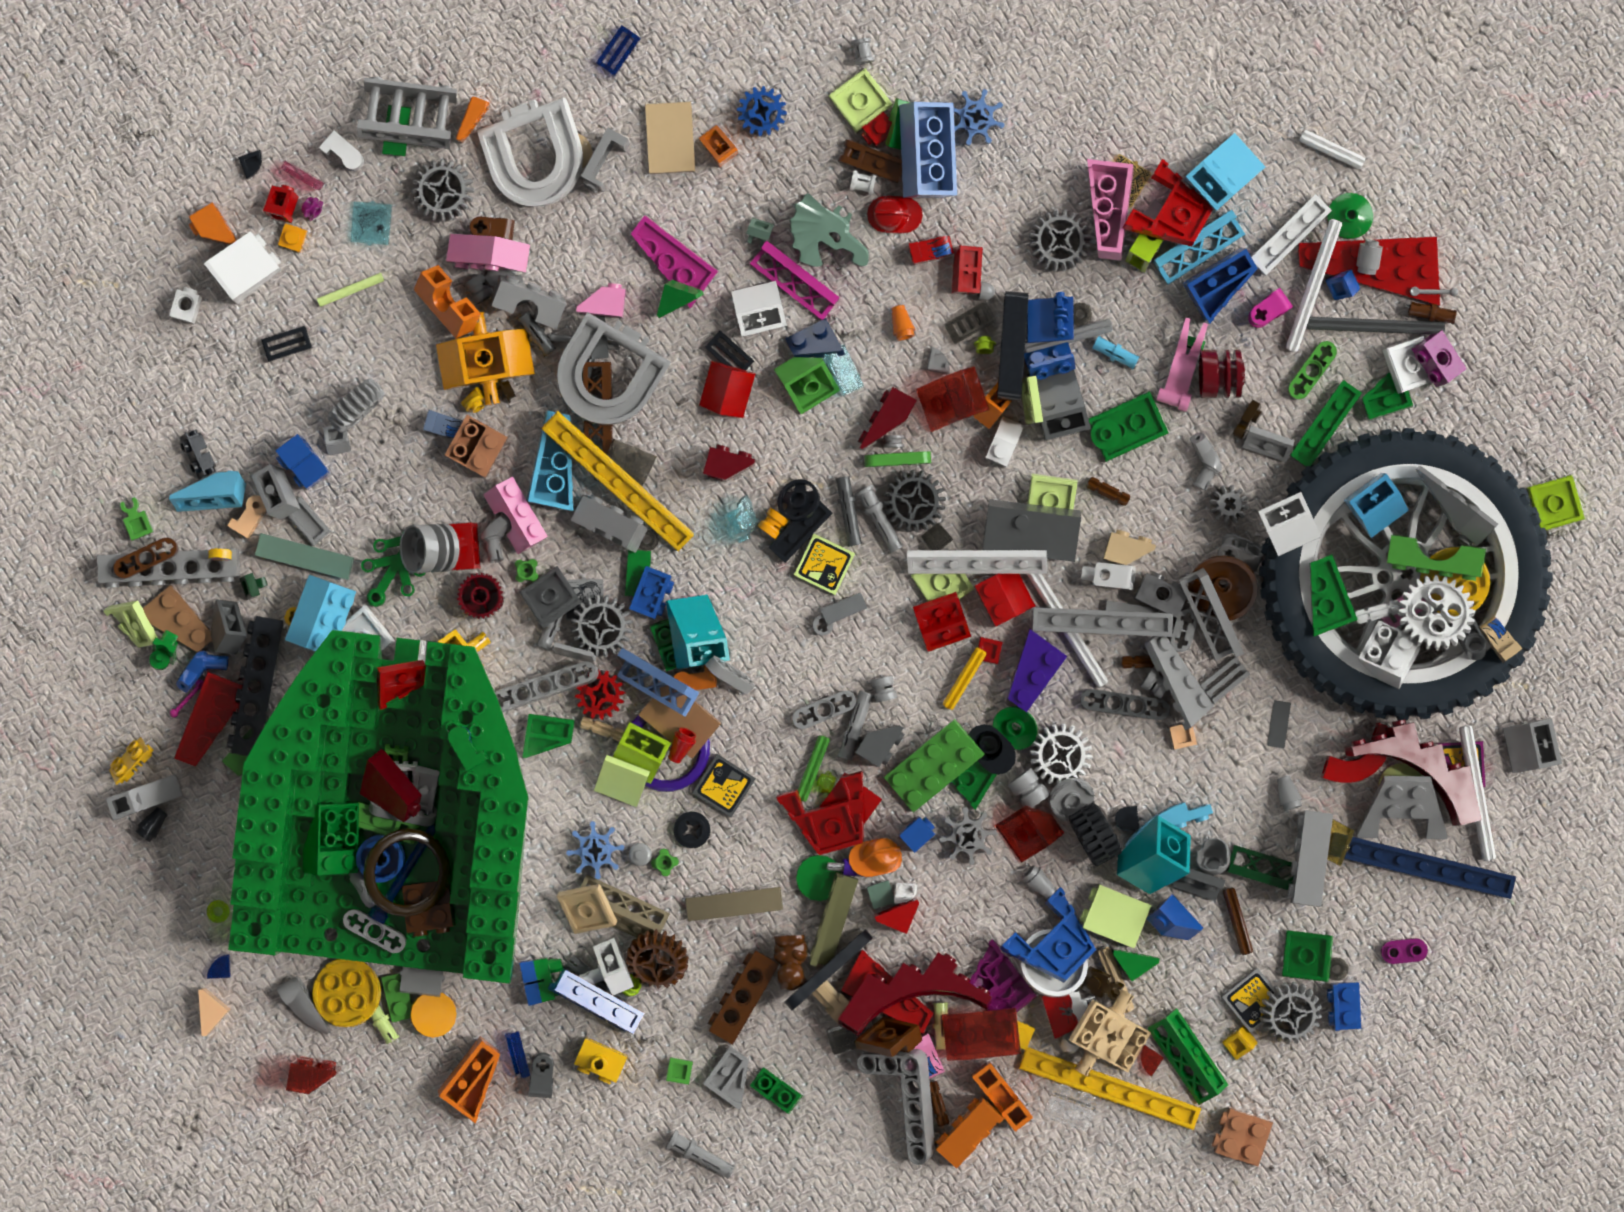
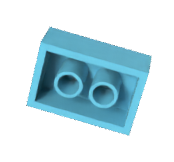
M309 575L285 640L316 651L332 630L342 631L346 624L350 607L353 605L356 591Z

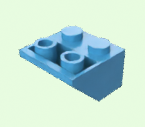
M1386 473L1378 474L1344 499V502L1370 538L1409 511L1401 493Z

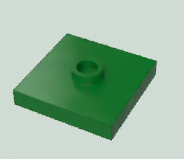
M1287 930L1282 976L1329 982L1334 936Z

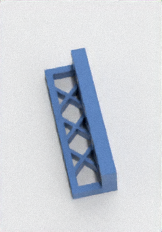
M621 648L617 656L624 659L625 662L617 676L686 717L699 692L635 654ZM632 665L636 666L637 675L631 678L626 677ZM652 676L654 685L645 688L643 678ZM668 685L670 695L661 697L660 688ZM682 695L687 696L688 698L682 708H679L676 698Z

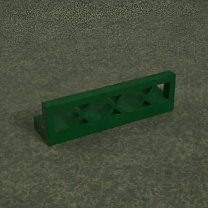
M1233 845L1230 865L1226 869L1227 872L1288 890L1289 884L1293 883L1291 882L1293 877L1287 880L1282 879L1277 871L1285 865L1291 867L1292 862ZM1237 851L1246 853L1251 862L1244 866L1234 864ZM1251 855L1257 856L1259 858L1253 860ZM1262 859H1267L1273 869L1262 873L1259 872L1255 863ZM1273 862L1280 863L1281 865L1275 867ZM1253 865L1255 870L1249 869L1247 867ZM1272 872H1275V874L1277 875V877L1272 876V875H1269V874L1272 873Z

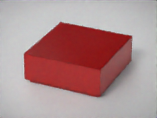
M980 637L978 648L986 652L983 661L998 664L1003 642Z

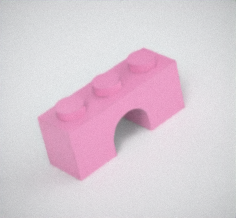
M513 477L497 484L483 494L494 514L503 512L508 516L512 528L507 537L517 554L530 549L548 537Z

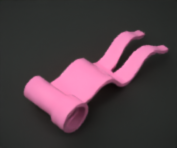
M1190 318L1185 319L1165 389L1160 388L1156 400L1178 407V410L1187 412L1192 394H1188V390L1208 326L1207 323H1203L1189 354H1186Z

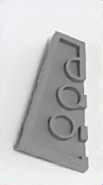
M1152 636L1144 645L1156 670L1162 673L1164 677L1163 685L1166 691L1170 690L1175 700L1173 706L1176 712L1180 711L1185 721L1182 725L1187 730L1197 723L1214 705L1176 652L1169 639L1163 636Z

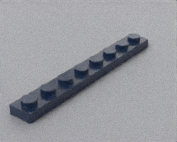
M1335 833L1330 852L1332 856L1509 899L1512 897L1516 876Z

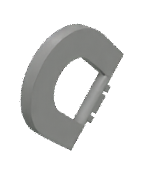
M587 312L560 358L557 369L558 389L566 406L579 418L597 425L623 423L637 415L644 408L671 362L646 347L650 340L647 337H644L641 343L638 342L642 334L626 325L620 331L619 329L623 324L620 321H617L615 326L612 327ZM602 335L644 359L625 392L610 400H603L592 396L582 382V369Z

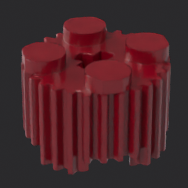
M476 573L475 575L471 574V577L467 576V580H463L464 583L460 584L461 588H458L460 593H457L459 596L457 600L460 601L458 605L462 606L461 610H465L464 613L468 614V616L478 619L491 618V615L495 616V612H499V609L504 604L503 599H505L503 596L505 592L502 591L504 588L500 586L501 582H498V579L487 573L486 575L485 573ZM478 590L487 593L484 602L476 600L475 595H478Z

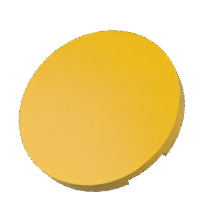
M1460 547L1441 549L1429 558L1447 560L1454 556ZM1485 563L1482 577H1476V581L1462 579V574L1453 573V577H1447V583L1449 584L1454 579L1456 580V588L1464 586L1462 594L1470 593L1467 601H1474V604L1469 609L1475 611L1485 601L1490 588V575ZM1430 570L1429 574L1421 573L1419 580L1424 583L1425 576H1428L1430 581H1433L1435 575H1437L1439 581H1442L1445 576H1440L1437 570ZM1437 593L1431 594L1432 599L1436 601L1442 599ZM1455 609L1448 610L1449 615L1459 616Z
M343 959L332 960L325 965L316 980H314L312 988L313 1003L318 1013L335 1026L355 1027L361 1025L375 1013L379 1005L381 986L378 976L365 962Z

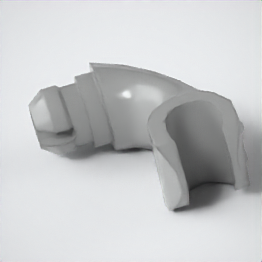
M359 868L358 873H349L350 882L354 885L365 906L368 908L375 906L376 904H374L367 893L364 876Z

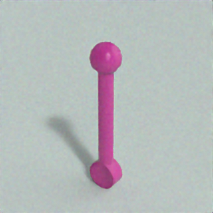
M202 679L196 682V687L175 709L170 710L171 717H177L183 706L201 689L204 682Z

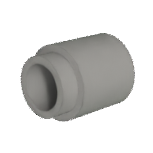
M1366 239L1365 243H1360L1356 262L1358 272L1369 275L1376 274V270L1380 266L1383 250L1378 241Z

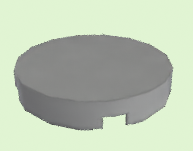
M1069 778L1061 781L1053 788L1049 797V805L1057 818L1068 821L1069 815L1091 803H1095V794L1087 781L1081 778Z

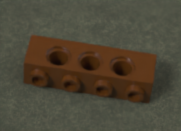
M756 949L754 953L748 952L742 963L746 965L743 972L736 973L731 982L734 985L730 994L725 992L719 1002L722 1005L721 1010L718 1014L714 1012L707 1023L711 1026L709 1029L711 1033L732 1045L779 966L777 961ZM752 969L758 970L761 975L760 979L756 982H751L747 978V973ZM743 989L748 992L749 998L747 1001L740 1002L736 999L735 994L738 990ZM727 1010H734L737 1013V1019L733 1022H728L724 1018V1013Z

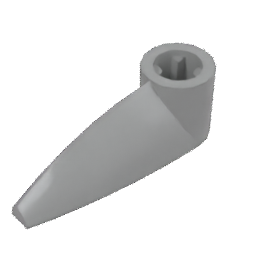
M295 976L277 987L283 1002L303 1022L324 1034L331 1032L326 1020L315 1008L313 998L299 976Z

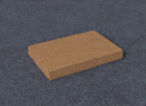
M668 685L660 688L661 697L670 695ZM685 695L677 697V706L682 708L688 697ZM654 698L649 701L639 714L641 718L671 742L673 741L674 733L679 728L683 727L693 731L696 734V743L686 754L691 759L721 725L717 718L696 701H694L686 717Z

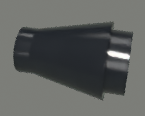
M156 807L151 814L137 825L138 828L135 832L148 842H151L153 838L156 839L168 814Z

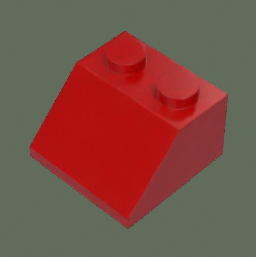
M996 574L974 586L994 627L1036 606L1020 574Z

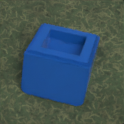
M1347 270L1325 280L1334 300L1353 297L1360 290L1352 270Z

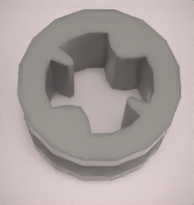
M904 435L884 436L886 440L884 448L904 447L902 443Z
M819 615L813 621V629L819 635H828L833 630L834 625L833 623L828 625L826 632H822V629L819 631L816 626L819 624V620L824 618L823 615Z

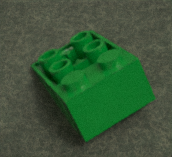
M359 803L317 805L315 818L312 819L303 848L304 873L313 875L358 873L356 855L359 837Z

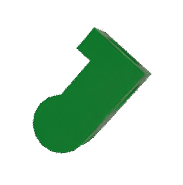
M457 726L450 730L448 740L465 770L469 771L488 760L489 757L484 750L479 753L477 752L470 740L471 734L467 728Z

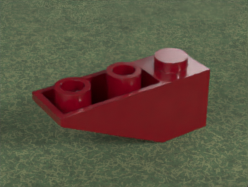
M892 387L891 391L886 389L880 400L883 403L880 411L875 410L869 420L872 426L868 432L864 430L858 440V443L861 444L859 449L864 450L906 422L917 400Z

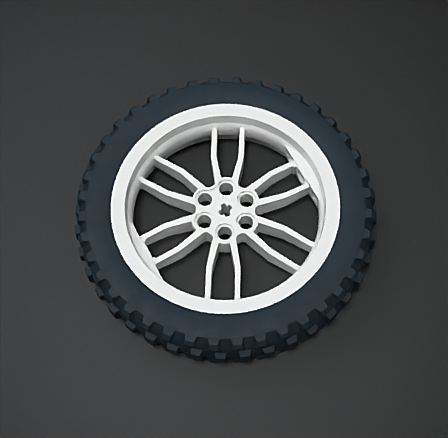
M1404 428L1402 433L1399 431L1392 432L1391 429L1381 430L1380 435L1370 436L1367 433L1358 436V441L1351 443L1345 441L1338 444V450L1333 453L1325 452L1318 457L1319 462L1316 465L1307 466L1301 472L1303 477L1296 483L1292 482L1288 486L1286 498L1300 492L1302 493L1321 537L1278 556L1270 537L1265 539V543L1262 544L1261 553L1265 554L1262 566L1259 567V576H1262L1264 579L1261 583L1262 589H1260L1261 598L1266 599V611L1264 614L1266 621H1272V635L1275 641L1282 643L1281 647L1284 650L1283 655L1286 660H1293L1297 673L1302 678L1308 677L1309 681L1314 684L1313 688L1319 693L1326 691L1327 695L1333 698L1332 701L1340 705L1345 702L1353 707V711L1361 714L1367 710V712L1373 713L1377 718L1385 719L1387 715L1396 716L1397 720H1408L1409 716H1417L1421 720L1429 719L1433 713L1451 714L1453 713V708L1457 706L1466 708L1474 704L1473 699L1476 697H1487L1494 692L1493 686L1495 684L1504 683L1510 678V670L1521 666L1525 661L1523 654L1529 651L1537 640L1534 635L1544 625L1546 618L1542 614L1543 611L1547 610L1551 597L1547 594V589L1550 588V584L1553 582V573L1548 572V567L1551 565L1550 550L1545 548L1547 533L1545 528H1540L1539 526L1541 522L1536 507L1531 508L1529 505L1531 501L1525 488L1519 489L1517 487L1518 482L1509 470L1504 472L1502 466L1498 464V460L1492 455L1486 458L1485 453L1480 451L1475 445L1469 444L1465 446V443L1459 441L1458 437L1449 435L1447 438H1444V435L1437 434L1436 431L1426 430L1425 434L1415 432L1414 428ZM1418 466H1422L1447 485L1446 488L1459 493L1466 500L1467 504L1475 505L1498 523L1496 528L1487 536L1489 545L1482 547L1486 549V552L1493 553L1495 572L1489 575L1490 579L1495 581L1490 606L1478 627L1495 616L1522 649L1502 663L1486 639L1487 652L1485 657L1480 660L1470 659L1459 642L1457 646H1454L1452 643L1449 644L1447 650L1441 644L1440 648L1443 652L1433 660L1412 664L1400 689L1378 680L1358 660L1377 620H1368L1357 648L1348 644L1335 629L1313 637L1309 563L1317 560L1320 545L1328 528L1341 519L1353 536L1378 558L1376 567H1337L1339 572L1369 574L1371 584L1347 593L1349 598L1378 589L1383 593V598L1379 604L1386 603L1388 605L1389 602L1393 601L1391 598L1393 590L1398 589L1403 595L1404 592H1408L1409 585L1415 587L1416 580L1420 579L1421 574L1420 572H1415L1416 567L1406 566V570L1411 572L1408 575L1410 577L1408 580L1407 578H1401L1400 575L1403 573L1400 569H1394L1391 563H1387L1386 552L1389 550L1391 535H1393L1389 526L1381 531L1387 545L1380 549L1367 539L1349 519L1348 513L1351 510L1344 502V499L1380 473H1386L1394 485L1410 484L1421 486L1422 490L1411 513L1406 537L1416 538L1419 514L1428 493V488L1415 470ZM1443 511L1436 526L1423 543L1417 541L1419 548L1427 557H1430L1428 551L1447 520ZM1380 571H1384L1388 575V580L1385 584H1381L1377 580V574ZM1424 611L1418 613L1419 616L1426 615ZM1399 625L1396 628L1401 630L1402 625ZM1432 625V626H1431L1432 629H1433L1435 632H1438V631L1435 629V627ZM1474 643L1470 646V649L1479 650L1482 646L1479 643Z

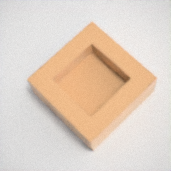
M1182 724L1169 727L1174 750L1197 745L1193 726L1187 730L1184 729Z

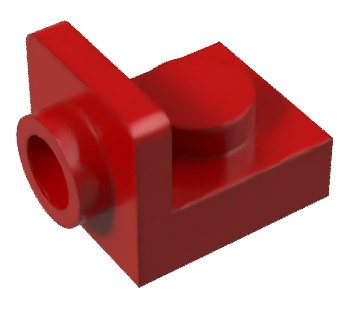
M883 111L867 125L862 126L863 133L861 136L868 145L873 143L877 147L887 139L892 122Z

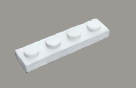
M1315 194L1251 257L1257 268L1266 276L1332 210Z

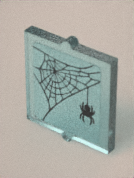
M354 201L350 242L367 243L369 246L372 244L389 245L392 204L375 203V201H371V203Z

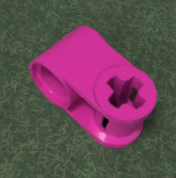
M1279 288L1249 312L1248 321L1255 328L1264 327L1275 318L1289 311L1293 305L1281 288ZM1257 313H1258V314L1263 313V314L1265 315V316L1262 318V320H1261V319H1258V320L1255 319V316L1257 315Z

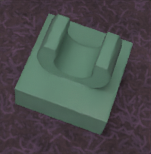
M752 217L746 233L749 235L748 243L751 244L753 238L757 237L761 239L760 247H762L769 240L774 224Z

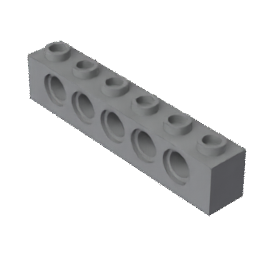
M229 549L232 551V560L219 561L221 568L216 573L210 570V563L213 560L208 559L209 550L178 551L173 558L152 567L151 573L148 576H143L139 573L127 579L120 578L115 574L114 564L118 559L128 554L97 555L98 583H105V588L119 587V583L128 582V587L142 586V582L151 581V586L165 585L166 580H174V584H188V579H197V583H211V578H220L221 582H235L234 577H240L239 549ZM156 552L157 560L161 559V557L158 554L162 552ZM141 553L140 562L142 564H150L153 557L151 553ZM135 556L131 557L134 562L125 564L128 569L132 566H136V570L140 569L135 562ZM190 561H195L198 565V569L194 574H190L186 568ZM167 562H172L175 567L171 575L165 574L163 570Z

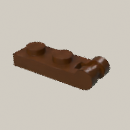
M845 140L843 145L845 149L843 154H840L838 162L898 184L902 174V159L854 141ZM853 151L860 152L858 160L851 158Z

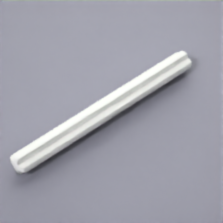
M1331 219L1329 221L1286 344L1287 350L1297 352L1342 227V222Z
M1027 574L1047 608H1062L1042 574ZM1063 632L1096 686L1099 688L1107 684L1108 679L1079 633Z
M1465 725L1459 727L1465 766H1470L1482 818L1481 821L1476 822L1482 859L1490 861L1495 859L1496 855L1472 726Z

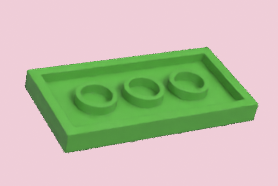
M953 719L887 773L884 778L914 813L983 757L984 752L956 719Z

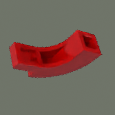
M1376 723L1372 736L1386 733L1385 728L1388 725ZM1364 754L1355 760L1345 761L1327 756L1320 778L1340 783L1361 781L1373 775L1384 764L1387 757Z

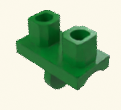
M165 630L161 639L155 637L152 643V654L149 658L150 665L155 670H164L168 667L169 663L174 665L176 661V648L178 646V636Z

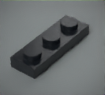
M820 501L817 510L811 518L798 522L793 521L768 548L786 563L833 513Z

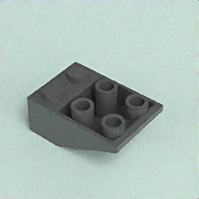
M1074 370L1065 374L1059 373L1048 376L1043 380L1037 379L1043 422H1040L1044 442L1091 429Z

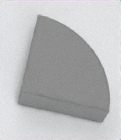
M931 347L927 370L950 374V365L946 356L940 350Z

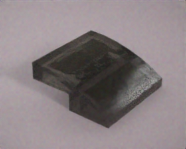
M614 438L606 454L641 486L645 483L657 457Z

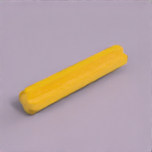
M978 647L975 648L943 701V706L947 709L953 710L986 656L984 650Z

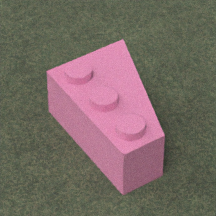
M450 234L446 261L455 263V268L467 270L470 266V269L482 271L485 268V270L497 272L499 269L526 272L530 245L496 236Z

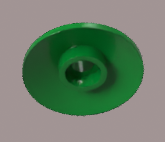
M1345 193L1339 195L1331 202L1329 208L1332 211L1327 215L1328 224L1331 219L1342 222L1338 236L1345 239H1355L1361 237L1370 229L1373 222V210L1368 200L1356 193ZM1348 211H1353L1355 213L1354 219L1348 218Z
M1006 707L1000 710L993 720V727L1011 742L1015 750L1028 748L1037 737L1038 728L1035 719L1029 712H1025L1019 707Z

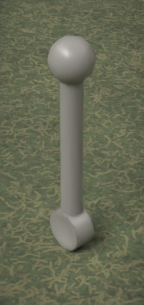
M1412 287L1410 294L1412 296H1417L1418 294H1450L1455 297L1458 295L1457 288L1437 290Z

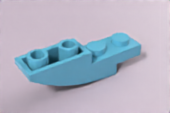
M1182 802L1161 811L1136 830L1126 842L1125 848L1156 816L1162 817L1178 828H1183L1187 826V821L1195 819L1196 823L1209 819L1208 815L1213 813L1211 804L1188 810L1186 802Z

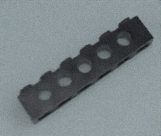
M255 616L253 621L249 620L247 634H251L250 643H245L243 657H247L246 665L241 666L239 679L243 680L241 689L237 688L235 696L238 709L237 712L233 711L231 725H234L233 735H228L226 748H230V754L248 757L265 726L283 620ZM258 635H265L268 638L269 643L267 647L262 648L257 645L256 638ZM259 657L263 659L264 668L262 670L253 668L252 661L254 658ZM251 680L259 682L260 690L258 693L249 691L248 683ZM247 703H252L256 707V713L253 716H248L244 712V706ZM242 726L251 728L252 736L249 739L241 737L240 729Z

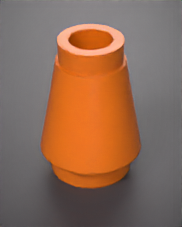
M905 305L891 308L893 336H896L897 341L914 337L916 329L905 309Z

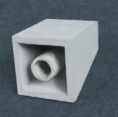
M250 231L204 263L230 298L237 304L282 270L278 266L281 261L273 251L270 254L264 248L267 243L259 233L254 235Z

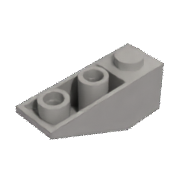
M174 774L106 798L113 820H118L182 797L183 794L177 777Z

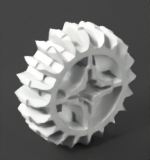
M1062 723L1060 731H1058L1057 725L1053 724V732L1050 733L1049 729L1045 727L1043 729L1046 733L1045 737L1040 733L1037 734L1041 742H1033L1032 745L1038 747L1037 751L1030 750V754L1037 755V758L1031 759L1030 762L1032 764L1038 762L1039 766L1034 768L1035 772L1041 769L1044 771L1040 775L1041 779L1049 775L1048 783L1051 784L1053 779L1057 778L1056 784L1061 782V779L1078 778L1076 776L1078 772L1082 776L1086 775L1081 768L1082 766L1090 768L1091 765L1084 762L1085 758L1092 759L1093 756L1085 754V751L1091 750L1092 747H1084L1083 744L1089 739L1087 737L1082 740L1079 739L1083 733L1081 730L1073 734L1075 726L1071 725L1069 731H1065L1066 724ZM1065 735L1072 738L1075 742L1063 747L1055 739V736ZM1049 741L1053 753L1043 761L1042 751L1046 742ZM1055 744L1058 748H1061V751H1063L1064 749L1068 750L1071 748V750H1069L1064 755L1066 758L1065 761L1068 765H1066L1064 761H1061L1060 758L1059 760L1054 759L1055 756L1058 754L1056 751L1057 748L1055 747ZM1079 748L1080 759L1077 766L1073 768L1070 762V755ZM1054 763H1061L1068 773L1056 774L1047 767Z

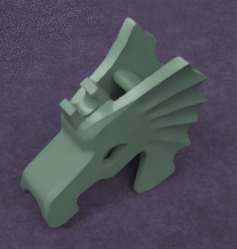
M805 194L803 199L795 204V215L789 219L790 232L794 237L792 248L799 250V261L813 267L821 266L822 261L819 255L818 242L822 241L832 249L838 250L843 248L853 254V263L859 266H866L869 262L868 249L849 232L852 214L848 213L846 217H842L839 213L842 209L840 205L832 212L823 207L810 194ZM830 232H836L839 235L840 239L838 242L833 240L829 235Z

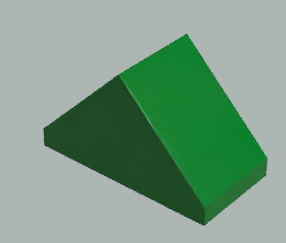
M675 280L667 282L664 285L658 307V318L704 295L703 291Z
M1112 949L1113 956L1131 981H1134L1156 966L1160 958Z

